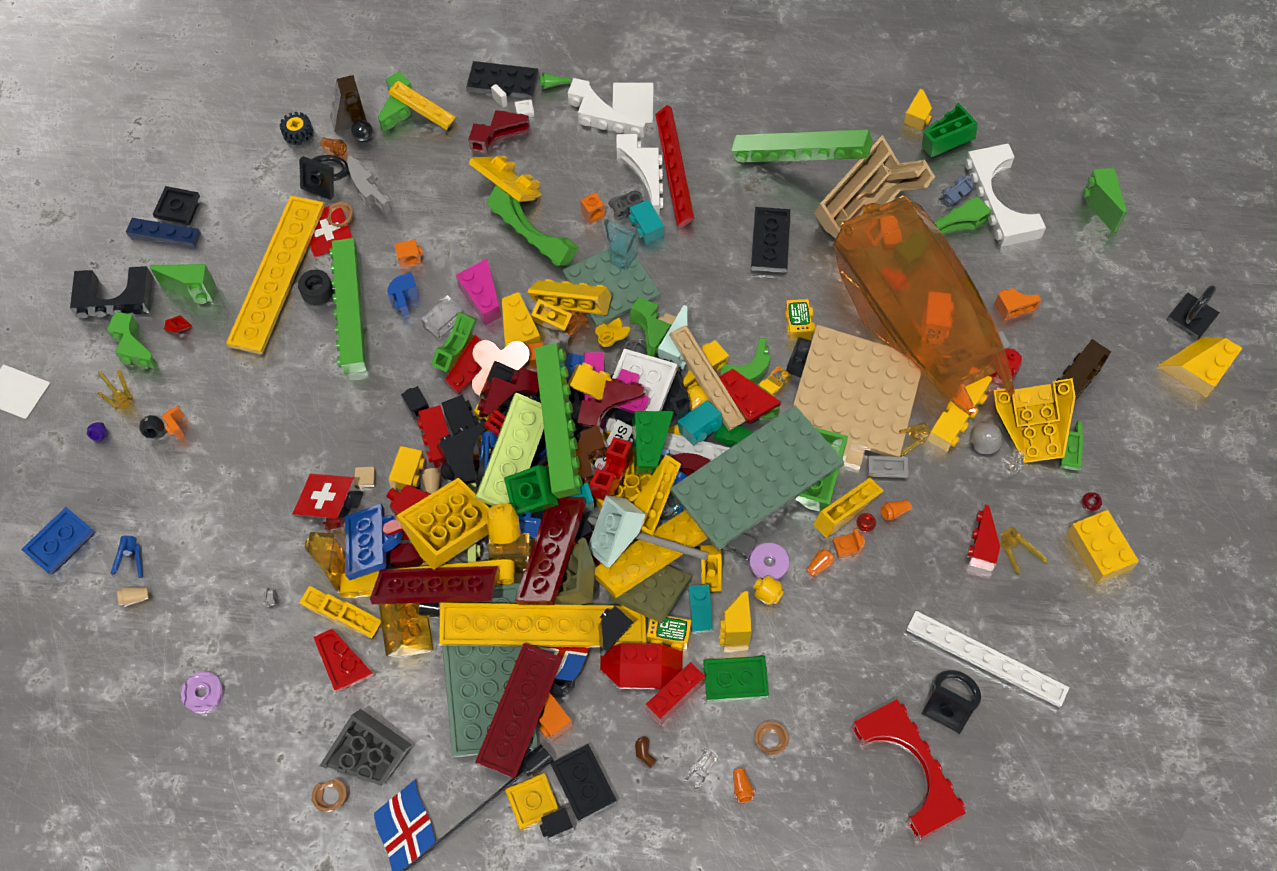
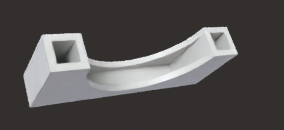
M1009 143L969 151L967 159H965V167L969 170L971 181L976 186L977 196L992 210L988 221L990 226L993 227L995 239L999 241L1001 247L1040 239L1046 229L1040 213L1023 214L1015 212L1004 206L993 193L991 180L999 172L1011 168L1014 160Z

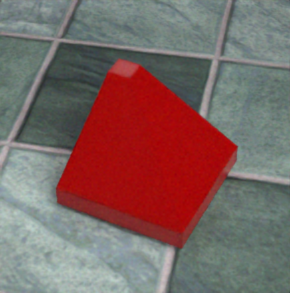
M181 315L165 320V331L178 333L192 328V325Z

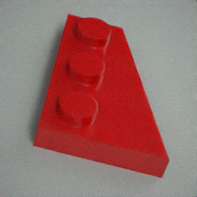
M474 335L445 379L446 384L457 395L472 384L473 378L482 370V367L473 357L475 345L482 341L476 335Z
M731 369L719 376L748 423L755 421L781 405V401L735 369Z

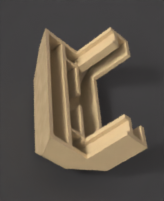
M882 135L871 147L869 158L860 159L820 203L814 214L825 231L849 249L873 248L880 243L884 234L883 232H869L876 226L875 219L885 211L887 205L895 200V196L900 191L927 188L935 176L925 160L899 163Z

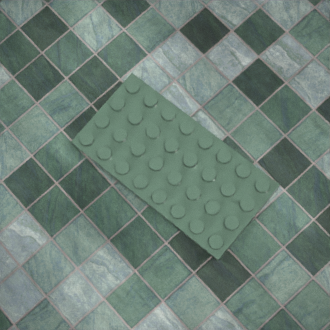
M794 405L671 487L670 492L717 551H719L844 465V460L798 407Z
M520 583L496 585L492 601L444 603L517 604L515 599ZM442 646L452 758L479 754L522 647ZM536 727L527 749H535L538 746Z

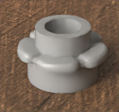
M266 588V591L262 593V602L267 607L278 604L276 589Z

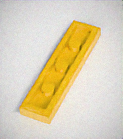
M397 81L389 90L388 94L445 130L456 119L454 115L400 81Z

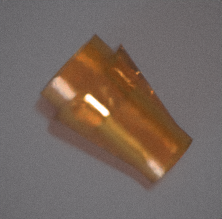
M326 137L321 139V147L327 149L335 156L345 154L347 145L343 140Z

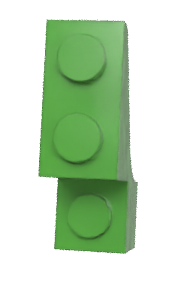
M400 71L386 79L388 91L397 81L412 89L410 81ZM390 95L378 115L381 130L385 132L411 116L410 107Z
M638 297L631 307L629 321L643 329L647 355L655 357L671 324L658 319L660 315L658 313V304Z
M115 311L107 331L114 341L119 342L115 353L120 362L125 365H138L143 369H156L157 362L153 359L152 354L135 339L138 323L133 315Z

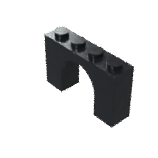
M147 266L129 267L125 290L115 298L100 299L97 297L99 279L94 271H74L70 309L76 318L104 317L114 315L115 311L125 314L149 313L153 276Z

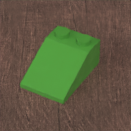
M1115 168L1093 169L1091 176L1088 177V183L1083 189V197L1086 198L1088 206L1113 233H1117L1127 210Z
M206 264L150 265V269L161 288L193 302H213L216 283Z

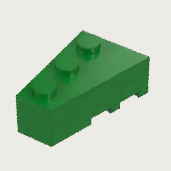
M958 103L951 112L945 113L940 121L937 120L923 132L922 148L930 157H934L976 139L978 123Z
M674 411L634 412L632 418L634 474H653L655 472Z

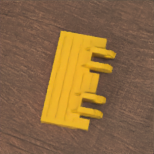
M496 156L495 158L473 157L470 159L469 165L517 201H532L536 197H541L542 194L537 191L541 183L538 180H532L533 177L529 174L518 177L512 172L515 168V163L507 162L508 159L505 156Z

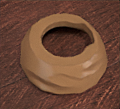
M336 202L329 207L330 211L326 220L331 225L343 227L352 221L353 209L348 203ZM341 207L342 211L347 214V219L341 224L333 223L331 213Z
M775 721L763 722L754 733L755 742L758 747L769 755L779 754L787 748L789 735L780 723ZM768 732H773L779 737V743L776 747L769 750L762 745L763 736Z
M336 778L325 783H318L313 789L311 801L318 810L333 812L344 803L347 797V789L344 783ZM334 786L339 793V798L334 804H325L323 801L324 789Z

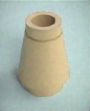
M436 468L423 470L422 479L425 491L428 494H432L439 490L441 474L439 469Z
M122 587V589H117L119 605L126 607L149 599L148 588Z

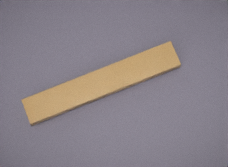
M685 325L669 334L671 340L711 404L722 413V420L728 431L745 423V418L688 327Z

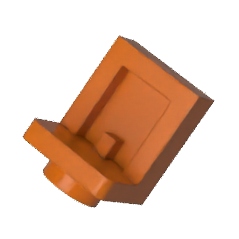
M176 406L163 414L162 418L167 424L165 429L169 435H175L180 440L185 435L176 422L183 419L185 415L179 406Z

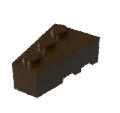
M354 75L336 79L335 98L330 115L334 132L352 128L353 123L359 119L367 121Z
M1091 339L1085 349L1074 358V363L1071 366L1068 365L1064 370V376L1061 379H1057L1073 378L1075 401L1101 371L1111 351Z

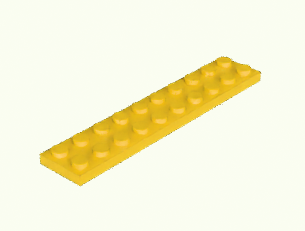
M290 195L226 342L228 347L263 354L324 210V202Z
M440 603L439 646L522 647L523 643L534 647H600L598 625L602 620L600 616L607 608L611 610L614 606ZM616 606L633 621V624L614 645L646 644V616L624 606Z

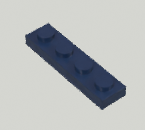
M131 218L126 230V234L131 237L195 247L201 233L198 228Z

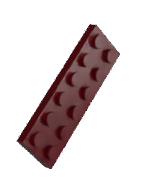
M584 497L557 498L558 505L544 511L515 599L518 605L555 604L587 502Z
M498 566L436 568L435 570L432 568L380 570L370 596V601L372 605L492 601L500 571Z
M523 643L475 764L513 779L516 778L562 662V657Z

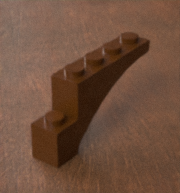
M599 425L580 432L581 437L577 443L576 456H578L580 461L578 474L581 476L582 484L588 483L589 485L596 472L592 458L597 459L605 456L608 449L604 432Z

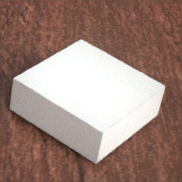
M493 85L491 87L493 99L502 108L506 107L508 104L506 93L498 85Z
M531 99L515 102L517 114L521 113L534 117Z

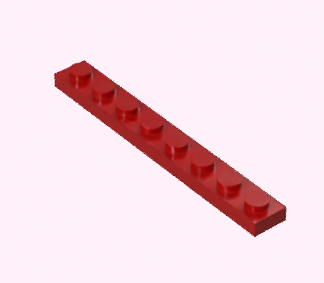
M666 105L655 116L677 226L683 228L694 220V214L672 107Z

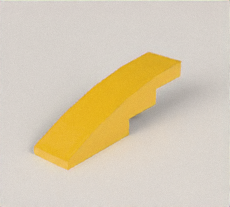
M310 585L299 602V605L370 639L373 638L382 620L347 601L345 603L330 594L326 595Z

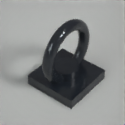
M320 155L312 159L302 156L299 159L300 189L331 200L334 197V181L341 180L349 173L348 163L334 155ZM321 162L337 163L342 167V171L334 174V167Z
M1213 285L1209 286L1199 299L1187 293L1166 320L1196 340H1199L1220 313L1207 305L1215 293L1216 287Z
M947 670L939 673L934 678L932 683L933 693L922 714L960 734L973 711L979 706L981 692L977 683L965 673ZM950 678L964 682L972 691V701L942 687L941 683Z

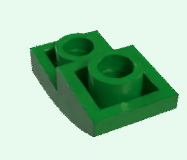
M723 423V426L715 432L714 439L731 447L754 432L740 426L728 431Z

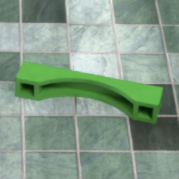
M495 186L486 202L491 207V211L499 214L504 222L512 225L517 233L525 236L530 244L538 247L540 253L552 259L553 264L557 266L569 265L579 247L567 237H552L536 229L526 218L519 201L499 186Z
M978 196L972 200L969 199L963 206L954 208L947 216L940 217L931 226L927 225L918 234L915 233L905 242L898 243L894 247L892 259L906 273L920 264L925 249L937 237L954 230L976 229L988 221L992 210Z

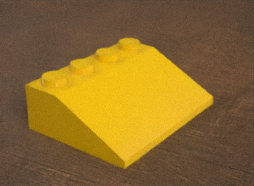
M459 477L396 515L398 522L420 557L433 570L488 535L487 516L490 508L484 502L475 499L476 494Z

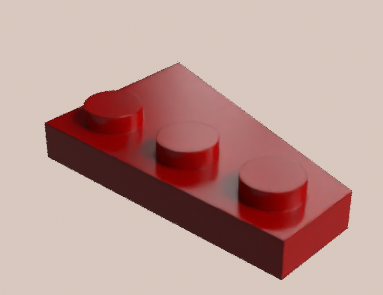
M333 629L313 637L336 693L375 676Z

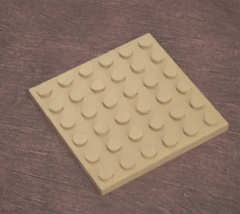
M816 325L793 406L796 405L815 428L846 435L850 439L867 443L865 450L884 456L900 457L925 358Z

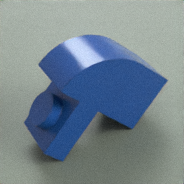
M412 272L394 278L388 286L387 292L390 303L395 304L397 311L401 310L402 317L409 316L405 300L419 297Z

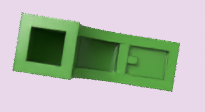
M759 337L756 355L749 364L744 366L723 364L721 375L731 369H735L753 383L758 384L765 377L770 366L771 356H768L769 346H766L767 339Z

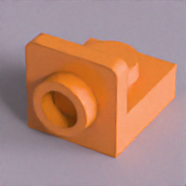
M853 529L852 534L835 537L832 540L838 559L860 554L865 545L864 537L862 534H859L858 529Z

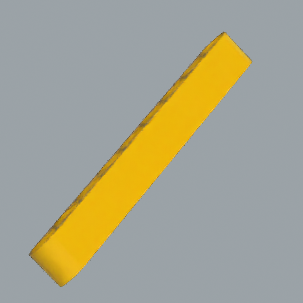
M508 559L445 564L438 567L498 566L500 573L496 585L514 583L515 563ZM422 566V567H410V568H399V569H422V568H431V567H430V566ZM380 570L352 580L346 577V573L342 574L340 596L345 598L371 596Z

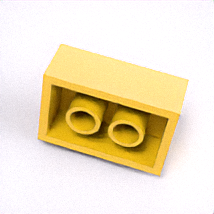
M1108 510L1073 523L1067 532L1096 584L1131 571L1139 562Z

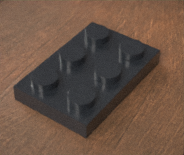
M589 744L550 763L578 822L617 803Z

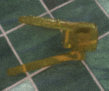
M117 370V374L124 392L121 390L117 391L107 377L99 371L98 374L113 392V399L111 400L101 392H98V395L110 403L115 410L127 409L132 404L133 396L128 390L121 371Z
M925 422L899 430L900 434L910 432L911 437L914 440L917 439L915 443L901 452L900 457L919 444L926 442L925 438L929 437L930 430Z
M1010 527L1001 535L1004 539L1001 544L1006 549L1017 574L1020 573V570L1009 546L1014 548L1021 543L1029 552L1035 553L1045 563L1048 562L1014 527Z

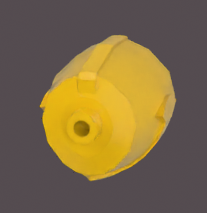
M499 503L492 506L488 511L487 529L492 543L507 544L517 540L520 536L518 515L511 504Z

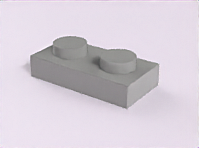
M868 456V476L907 478L908 457Z

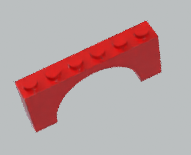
M896 699L854 721L851 728L862 746L876 741L895 743L911 752L921 764L927 782L926 798L921 809L907 821L917 841H920L962 818L966 814V807L963 801L957 798L953 792L954 787L948 778L945 779L942 774V767L938 760H934L931 756V749L925 740L922 741L919 736L917 725L914 722L911 723L907 716L908 711L906 707Z

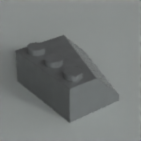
M359 709L351 715L321 762L320 767H329L337 770L339 773L357 776L358 779L382 786L400 764L412 744L364 710Z

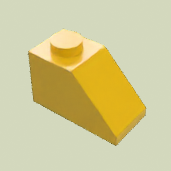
M923 89L918 91L904 119V124L923 131L926 125L929 126L933 117L930 115L932 107Z
M538 299L531 314L533 322L545 328L565 331L572 316L571 313Z
M700 545V550L708 553L706 560L700 559L701 585L709 584L710 592L722 591L721 550L717 551L713 545Z

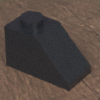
M616 606L611 610L607 608L600 616L602 620L598 625L600 654L602 656L611 649L633 624V621Z

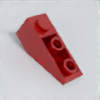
M985 504L983 510H979L977 513L976 522H979L978 528L973 530L971 539L974 540L973 546L970 545L967 557H970L969 565L993 571L997 563L1000 543L990 507Z

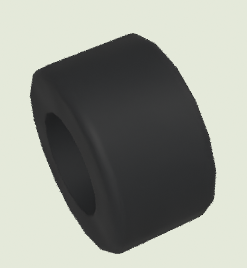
M309 270L298 281V289L301 296L308 304L321 305L332 297V282L328 274L322 270ZM314 285H322L316 290H310Z

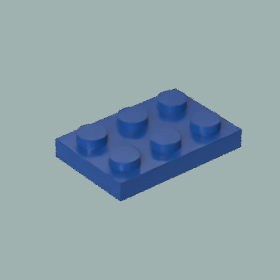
M65 507L21 550L51 575L95 531L70 509Z

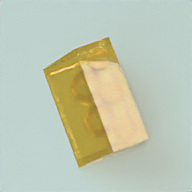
M310 532L309 539L305 541V551L308 552L310 559H312L314 566L317 567L320 574L337 593H340L341 575L344 574L345 552L335 533Z
M420 603L378 604L386 657L405 658L434 651L429 617L419 616Z

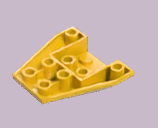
M1073 378L1053 381V384L1014 389L1012 387L994 390L996 409L1024 463L1065 457L1075 403Z

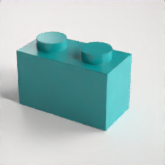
M649 199L629 207V222L636 227L638 237L642 238L645 244L664 236V224Z
M708 400L677 421L679 433L693 446L698 442H702L708 435L718 431L723 426L722 413Z

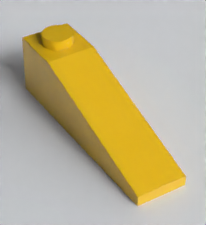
M665 455L633 504L646 514L640 532L649 535L654 534L671 491L670 488L673 486L681 466L679 462L669 455Z
M868 478L823 509L813 523V526L827 539L881 495L884 490L871 478Z

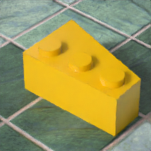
M517 292L502 298L505 347L514 341L525 344L541 343L540 334L520 293Z

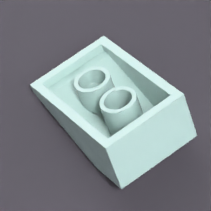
M683 305L658 348L660 359L672 360L678 364V373L681 370H685L687 364L669 334L685 325L687 326L686 305Z
M606 495L588 545L590 553L604 566L610 568L639 534L646 514L626 498Z

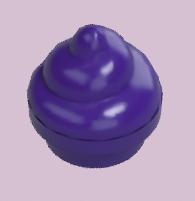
M103 422L91 423L87 427V436L93 441H100L107 435Z

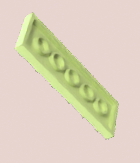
M519 393L514 394L475 499L491 506L499 503L510 504L504 477L530 468L544 430L541 403Z

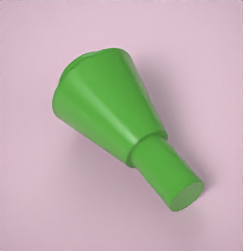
M544 72L542 76H539V85L542 86L543 90L560 84L571 83L570 77H559Z

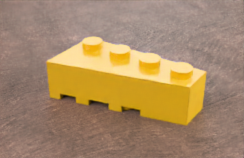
M974 367L970 369L966 381L963 380L955 395L956 398L952 397L946 412L942 413L928 437L929 442L948 452L951 446L955 448L960 440L958 435L960 432L965 433L970 424L968 423L969 419L975 418L979 411L977 407L979 404L983 405L988 398L986 392L992 381L990 376Z

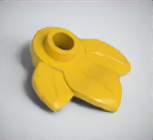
M616 318L608 325L602 324L596 327L595 333L599 337L598 342L602 347H610L616 341L626 338L631 328L623 327L620 318Z

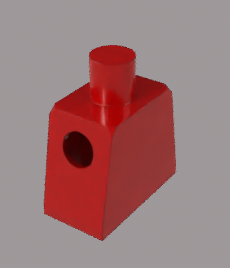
M406 485L400 492L391 488L386 497L392 501L390 508L396 516L431 494Z

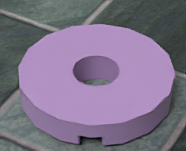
M763 543L757 546L752 551L749 560L751 571H753L757 578L760 577L761 579L766 575H770L774 579L779 580L786 575L790 564L786 550L774 543ZM770 558L774 560L775 564L768 567L764 564L765 559Z
M203 671L191 675L187 682L185 681L182 685L181 701L190 711L203 714L212 711L219 705L224 689L223 684L214 674ZM207 688V693L203 697H197L199 689Z

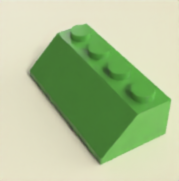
M816 428L842 458L848 436ZM839 469L795 499L806 508L821 512L830 505Z

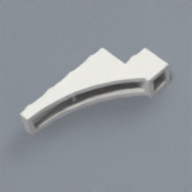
M573 78L567 93L568 104L580 107L578 111L579 124L616 133L637 134V137L644 138L646 122L633 119L614 110L596 95L590 87V81Z
M617 134V159L623 160L640 177L649 194L653 208L660 215V208H663V198H659V194H663V183H659V179H662V169H659V165H662V155H659L658 148H641V141H637V134Z

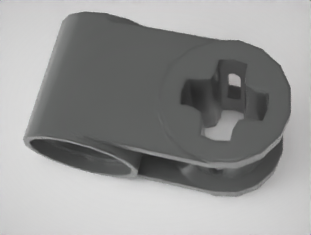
M634 190L612 198L608 205L613 209L615 219L622 220L630 215L629 207L643 202L641 192Z
M742 534L723 547L722 550L742 560H748L755 547L756 540L747 534Z

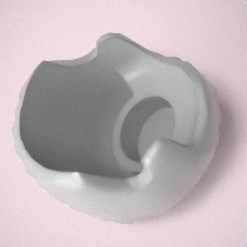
M983 421L973 427L971 442L975 450L981 454H992L1001 448L1002 434L996 424Z

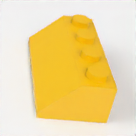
M550 279L545 281L538 280L527 292L535 304L540 299L564 311L607 315L612 296L608 288L603 285L589 286L585 283H579L578 285L568 281L560 283Z

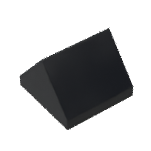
M348 492L343 505L346 508H358L363 492Z

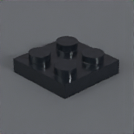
M165 186L154 209L153 216L157 219L188 225L200 195L195 191Z

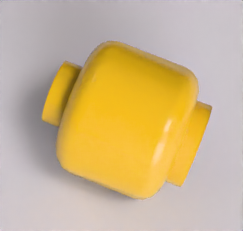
M766 575L763 579L759 577L753 586L756 589L754 596L766 605L777 604L784 593L782 583L770 575Z

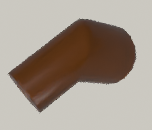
M642 736L635 742L636 757L651 769L657 760L648 753L649 739L646 736Z

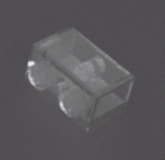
M447 295L444 299L439 300L434 308L424 313L421 318L423 328L439 341L453 329L458 312L464 313L463 308Z

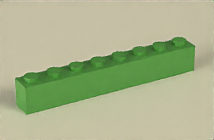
M868 129L736 135L731 153L736 163L869 158L873 140Z
M354 238L332 241L330 256L333 259L331 271L335 277L332 278V286L336 291L333 294V301L337 305V309H334L335 320H338V324L335 325L336 335L339 336V340L336 341L337 351H340V356H337L339 368L342 367L344 374L367 371L357 247Z
M552 343L534 349L551 491L553 495L560 499L581 494L582 479L578 474V468H580V461L578 456H576L578 445L573 435V431H575V424L571 419L573 407L568 396L571 395V390L566 380L568 377V370L564 364L566 353L557 343Z

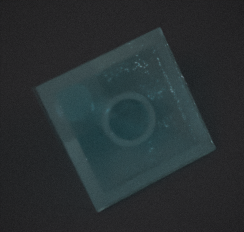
M605 219V243L610 261L615 267L627 270L638 255L637 234Z

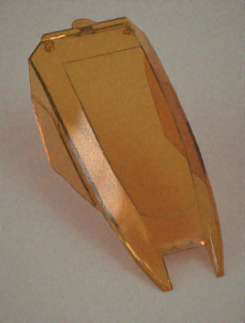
M902 196L883 205L878 203L867 204L863 207V214L842 222L841 229L833 243L839 273L862 323L868 329L872 330L894 349L910 358L941 393L968 415L977 411L965 386L995 372L1001 378L1009 396L1015 394L1011 369L996 326L976 286L953 248L921 205L906 196Z

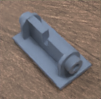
M971 174L965 178L961 176L954 181L955 186L945 188L942 191L943 195L938 200L944 198L947 206H953L958 200L973 190L974 184L968 180Z

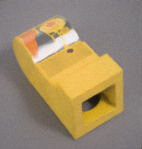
M778 366L758 386L764 388L776 398L790 381L792 374Z

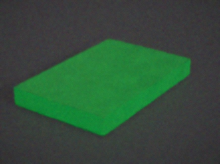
M765 656L703 660L706 702L769 698Z

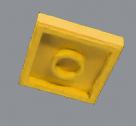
M545 773L505 790L520 831L541 823V817L559 810Z

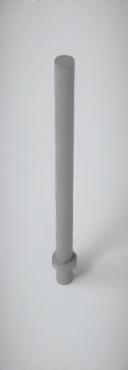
M590 516L588 523L595 526L598 518ZM639 532L635 539L702 560H706L708 557L707 552L643 532Z

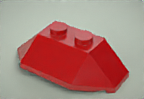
M617 644L612 646L604 656H600V671L620 689L661 690L682 670L683 651L662 644Z

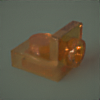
M573 310L570 312L572 316L565 331H562L569 334V339L571 340L584 327L587 329L590 327L587 323L588 318L582 312L578 314Z

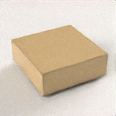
M355 467V488L375 487V467Z

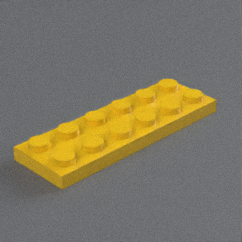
M686 511L681 512L656 528L653 536L691 548L708 539ZM638 540L628 546L610 568L603 564L595 567L594 578L617 598L682 556L683 553Z

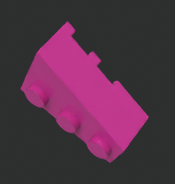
M487 258L456 274L458 287L485 326L501 317L500 308Z

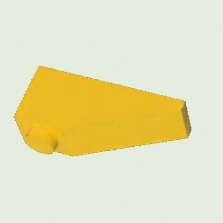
M716 340L702 346L701 350L715 372L721 370L723 364L728 365L729 355ZM690 369L683 380L686 390L692 386L699 385Z

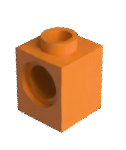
M596 192L580 200L581 213L589 224L605 217L604 204Z
M416 239L395 243L400 268L422 264L420 256H423L421 245L417 246Z

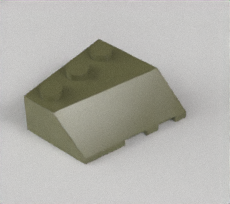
M584 537L578 540V544L572 547L554 605H581L593 602L595 564Z

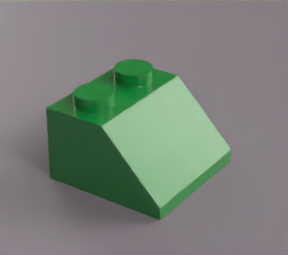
M537 465L504 477L510 504L515 509L517 515L539 512L558 505L557 497L551 491L549 467Z

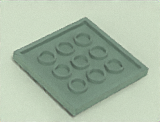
M627 241L563 270V275L572 284L603 285L611 293L612 296L607 315L588 313L596 327L630 313L631 307L638 297L651 302L661 298L660 292Z

